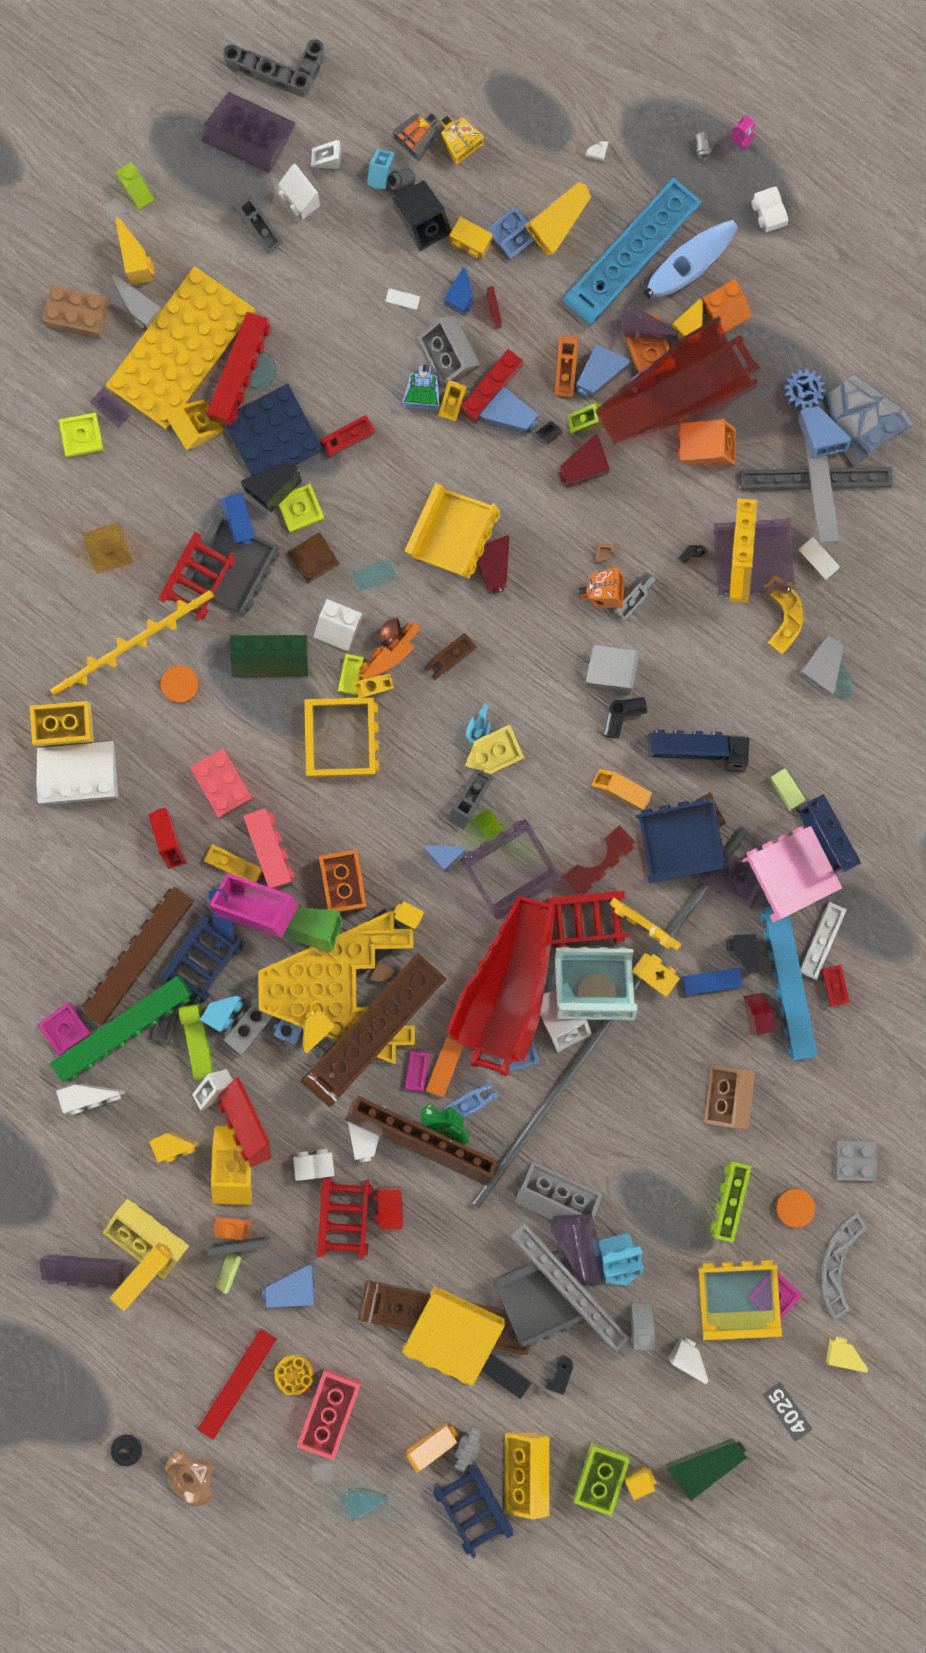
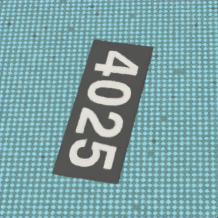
M781 1382L763 1394L794 1441H797L812 1430V1427Z

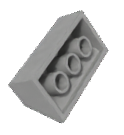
M532 1161L518 1191L515 1203L586 1235L593 1223L603 1194Z

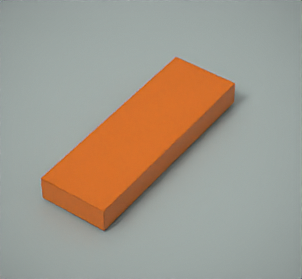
M446 1037L426 1088L427 1092L444 1098L464 1045L455 1042L452 1038Z

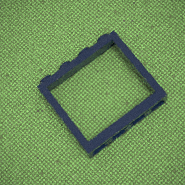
M824 794L796 808L805 827H812L831 867L836 863L838 864L839 869L834 871L835 875L844 873L861 864L857 853ZM807 807L809 813L804 815L801 810Z

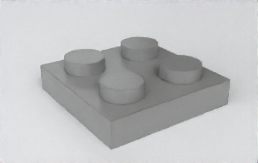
M837 1141V1180L877 1181V1142Z

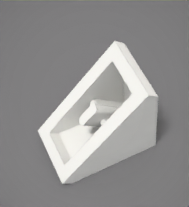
M336 140L312 148L311 167L340 170V141Z

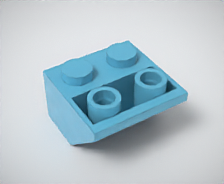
M234 996L211 1002L200 1020L220 1032L225 1031L232 1026L234 1014L241 1011L244 1005L242 1002L244 998L242 996Z

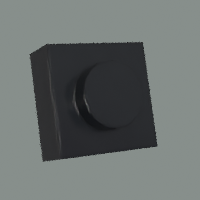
M549 421L536 433L540 439L549 444L556 440L563 432L559 426Z

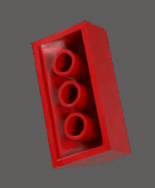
M238 1077L219 1094L220 1102L217 1104L221 1114L225 1113L227 1116L225 1122L228 1129H232L234 1132L232 1137L236 1146L240 1145L242 1149L240 1155L243 1162H248L251 1168L272 1159L267 1135Z

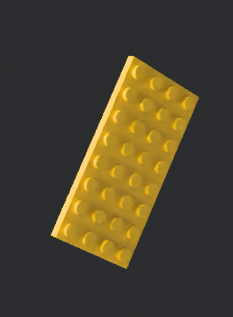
M194 266L105 385L106 388L167 431L171 426L167 420L168 416L178 406L187 404L236 339L246 312L254 314L256 312L255 308Z

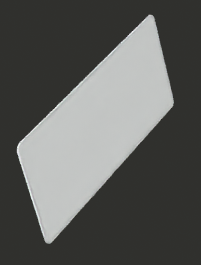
M390 288L386 297V302L416 310L420 300V296Z

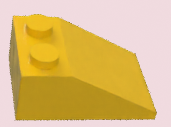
M115 218L125 272L131 285L153 281L152 274H155V268L151 257H147L145 250L120 218Z

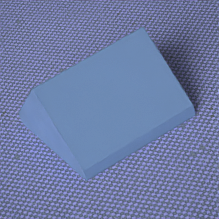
M426 845V852L446 871L465 853V847Z

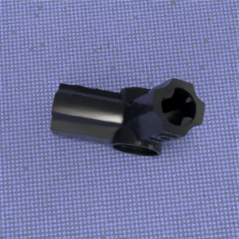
M645 697L613 701L608 709L603 736L619 739L624 717L647 714ZM620 705L623 712L616 714L613 712L612 707Z

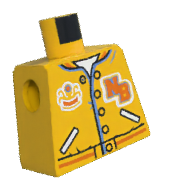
M446 116L441 120L440 123L445 128L441 133V139L455 165L484 145V136L464 118L454 122L450 116Z

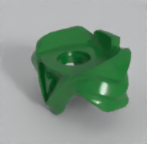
M432 1103L422 1108L421 1122L424 1127L463 1145L469 1143L471 1131L464 1129V1117L454 1108L448 1107L440 1112Z

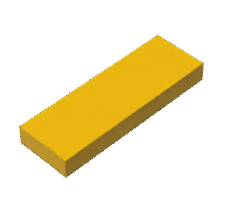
M213 844L204 859V862L229 874L258 883L263 872L261 867Z

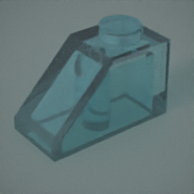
M352 1487L343 1493L344 1496H342L341 1502L353 1522L387 1503L388 1497L386 1494L358 1487L354 1489Z

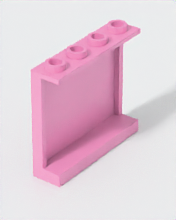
M801 826L792 831L793 835L788 836V834L777 838L778 842L775 844L773 841L762 845V850L758 851L756 848L746 853L748 857L742 859V862L749 861L774 911V914L770 915L772 922L780 920L842 889L811 826L806 829Z

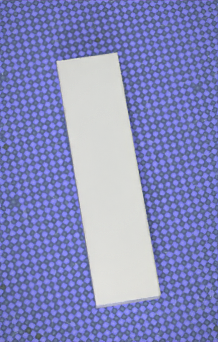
M831 902L827 903L800 966L801 974L817 980L847 909Z

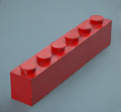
M246 312L207 410V416L210 421L231 427L233 421H236L239 405H242L245 399L244 392L246 387L248 388L251 384L252 372L257 369L258 357L264 351L265 339L271 334L272 326L268 318Z

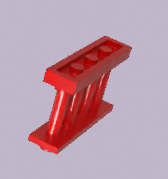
M194 531L157 600L165 603L166 600H172L175 603L178 600L187 604L190 603L188 600L175 594V591L172 590L175 583L178 585L180 583L200 595L209 591L185 578L184 574L181 573L184 566L187 568L191 567L214 580L215 583L211 588L214 594L227 568L232 569L236 561L233 559L235 553L231 552L229 557L222 555L204 545L199 540L201 534ZM193 550H199L223 563L224 566L221 572L217 574L192 560L193 557L190 555ZM211 599L203 603L201 608L192 610V612L197 614L196 622L200 619H205L209 611L206 607Z
M625 891L547 898V903L555 906L557 940H552L551 945L556 944V948L567 947V943L604 939H613V942L625 941V937H629V933H622L621 917L614 912L615 908L613 906L614 934L603 935L600 910L602 901H609L610 903L613 898L619 901L625 899ZM590 902V906L593 907L595 936L584 937L581 907H583L582 903ZM571 904V908H573L576 938L565 939L563 905Z
M331 1177L322 1178L316 1257H325L326 1252H329V1250L360 1253L359 1260H363L364 1255H368L369 1243H365L368 1199L369 1196L373 1195V1185L370 1184V1180L366 1179L365 1186L335 1184V1182H331ZM330 1193L364 1194L363 1206L335 1204L333 1201H330ZM332 1211L363 1213L362 1225L332 1223V1221H328V1215ZM331 1231L361 1233V1244L330 1243L327 1240V1233H331Z

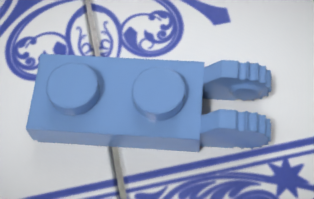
M489 1082L446 1105L443 1109L446 1110L448 1107H452L465 1118L486 1106L488 1102L497 1098L498 1094L496 1092L489 1095L486 1099H482L480 1093L493 1086Z

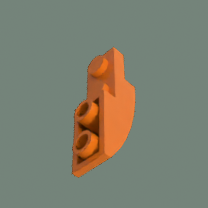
M415 622L406 623L402 627V633L399 637H395L389 643V649L381 646L372 652V658L368 663L364 662L361 665L357 676L363 679L374 677L398 664L415 648L410 641L421 627Z

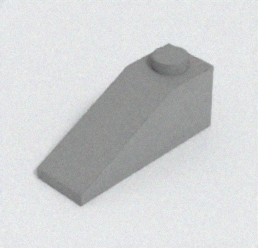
M114 274L112 279L134 319V324L141 329L143 327L148 329L160 313V307Z

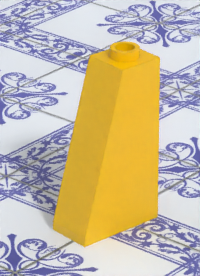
M581 181L574 184L525 225L546 256L556 252L591 198L588 187L582 184Z
M159 1242L114 1292L110 1299L125 1311L174 1256L171 1253V1249Z

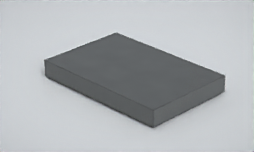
M269 1236L216 1243L208 1249L209 1256L268 1248L271 1244V1239Z

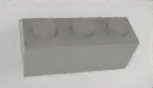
M456 316L441 317L417 337L442 387L447 386L449 380L455 382L469 375L480 366Z

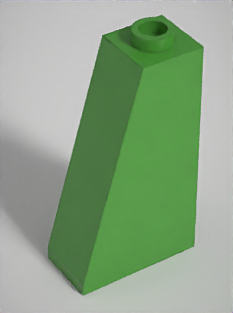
M298 908L282 937L327 952H333L343 924L339 910Z

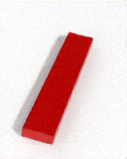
M262 1328L259 1330L197 1430L214 1440L276 1342L277 1338Z

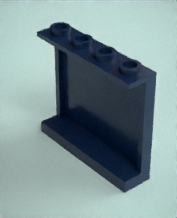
M708 797L696 799V803L689 804V801L679 802L677 807L671 808V805L660 806L658 811L645 809L641 810V814L636 815V818H639L650 873L647 876L648 883L727 869L714 800H708Z

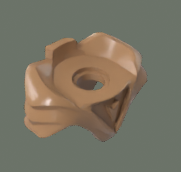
M183 1447L176 1451L173 1456H170L165 1472L173 1480L170 1485L176 1494L182 1493L188 1505L202 1506L205 1502H209L211 1498L216 1496L210 1491V1478L213 1471V1464L210 1460L191 1459L186 1456Z

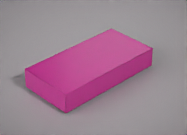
M410 1050L404 1089L424 1092L429 1053Z

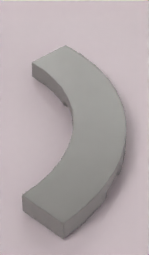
M858 1212L843 1222L834 1233L822 1262V1293L827 1309L834 1321L851 1311L844 1297L841 1274L848 1249L862 1233L868 1230Z

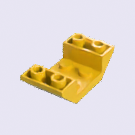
M215 1125L212 1146V1203L252 1205V1167L250 1168L248 1162H243L240 1155L242 1149L240 1145L236 1146L232 1137L234 1135L233 1130H229L227 1126Z

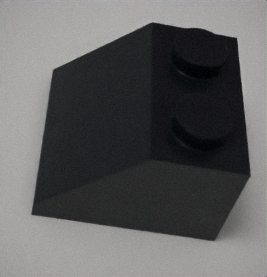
M757 934L729 936V939L726 940V951H729V955L749 974L759 973Z

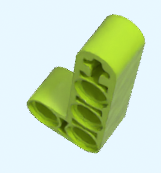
M201 1004L179 1008L181 1024L184 1025L195 1082L203 1081L208 1074L214 1073L206 1025L200 1020L203 1015Z

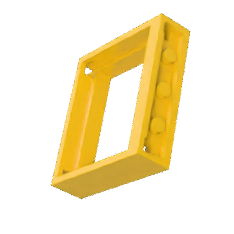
M374 697L304 699L306 776L308 778L376 776V771H380L379 759H376V752H379V740H375V733H379L378 721H375V714H378V702H374ZM368 705L370 768L315 770L314 706Z

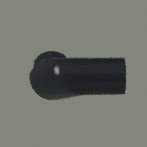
M689 545L678 559L686 564L691 557L706 556L707 549L702 545Z

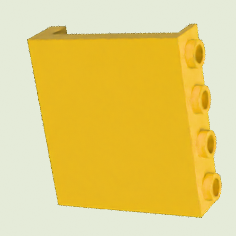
M435 483L404 552L413 559L469 579L476 570V563L484 552L486 541L491 537L493 525L499 519L500 509L494 503L489 505L446 490L442 485Z
M737 500L729 602H749L757 500Z
M434 1286L431 1290L430 1298L409 1339L403 1344L402 1353L409 1359L421 1361L426 1367L436 1368L446 1376L451 1375L457 1378L459 1382L473 1386L504 1328V1318Z

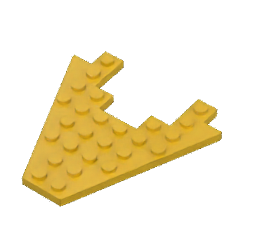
M389 911L340 933L333 952H327L311 946L259 970V1010L303 1028L304 1020L307 1019L305 1015L311 1009L316 1010L319 1008L336 1026L325 1037L336 1041L361 1012L367 1008L356 1007V969L375 968V949L413 948V929H394V911ZM405 1025L377 1057L395 1064L396 1045H415L414 1025Z

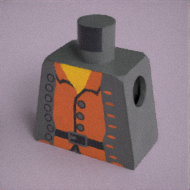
M432 113L425 119L419 114H415L393 130V138L419 162L436 138V131L433 127L437 124L438 119Z

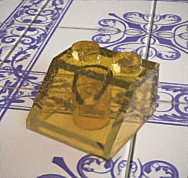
M119 522L82 533L96 573L133 563L123 528Z

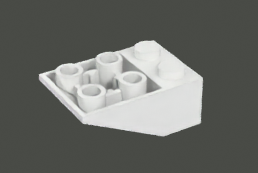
M81 1083L58 1090L56 1093L63 1114L69 1112V1115L84 1111L83 1107L85 1106L91 1109L103 1105V1100L109 1103L121 1099L120 1095L124 1094L125 1091Z

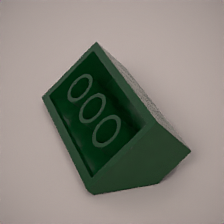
M230 635L232 677L308 676L307 635Z

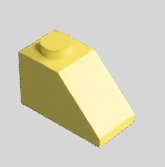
M836 1336L835 1339L829 1340L825 1361L828 1365L867 1373L868 1368L854 1347L847 1342L846 1338Z

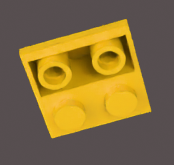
M173 1131L149 1141L157 1162L163 1161L164 1164L177 1159V1155L180 1153L182 1157L196 1151L194 1147L199 1145L197 1141Z

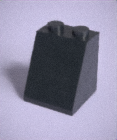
M425 180L392 198L397 214L419 251L450 235L451 228L445 208Z

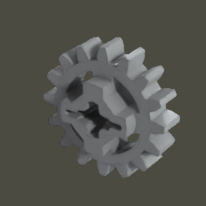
M472 1428L467 1436L463 1435L454 1453V1457L457 1458L454 1468L463 1472L468 1464L472 1465L473 1461H475L481 1447V1443L478 1442L481 1434L480 1431Z

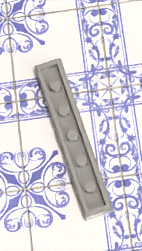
M805 441L819 545L838 544L839 535L827 455L812 459Z

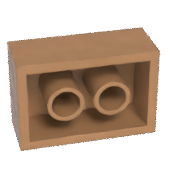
M51 285L42 321L46 328L101 340L110 303L105 296Z

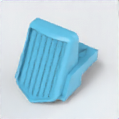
M628 1233L599 1241L598 1246L602 1259L601 1268L605 1284L625 1287L636 1279L638 1275L643 1274L644 1266L642 1263L643 1253L641 1247L633 1245L631 1236Z

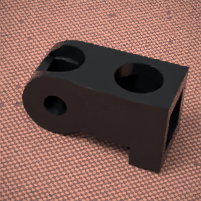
M561 1355L557 1358L555 1374L552 1380H546L545 1389L564 1395L573 1370V1362L570 1357Z

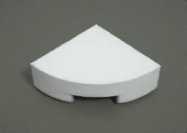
M601 141L587 150L585 157L603 162L608 142Z

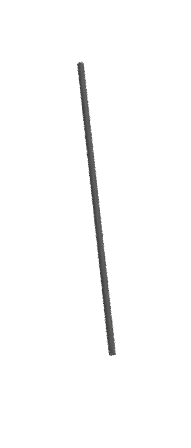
M743 827L739 829L724 850L726 864L749 833ZM722 870L708 872L666 932L674 938ZM658 942L649 955L652 956L654 954L660 957L666 948ZM636 975L633 977L634 992L643 981ZM626 988L621 993L619 998L627 997ZM614 1020L601 1021L496 1167L493 1177L483 1185L471 1203L480 1208Z

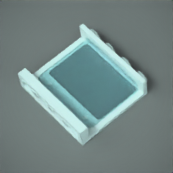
M588 947L556 948L554 960L557 1019L635 1020L637 1004H634L633 975L631 972L633 949H608L606 947L599 949Z

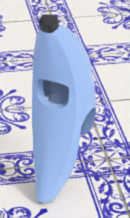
M730 220L713 226L679 247L653 274L647 289L643 292L647 299L672 294L699 278L727 248L738 228L737 222Z

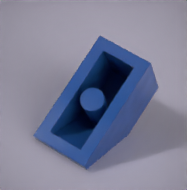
M464 267L444 298L445 306L463 316L466 311L470 312L474 305L473 292Z

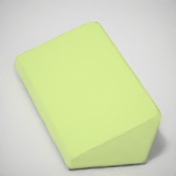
M785 768L769 778L789 811L806 800Z
M237 1252L227 1254L216 1283V1288L225 1294L230 1291L242 1259V1254Z

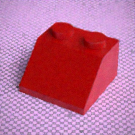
M401 1186L378 1187V1192H374V1203L378 1204L379 1211L375 1212V1223L379 1224V1229H402Z

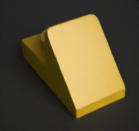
M451 380L448 381L438 416L456 422L462 402L466 397L467 386Z

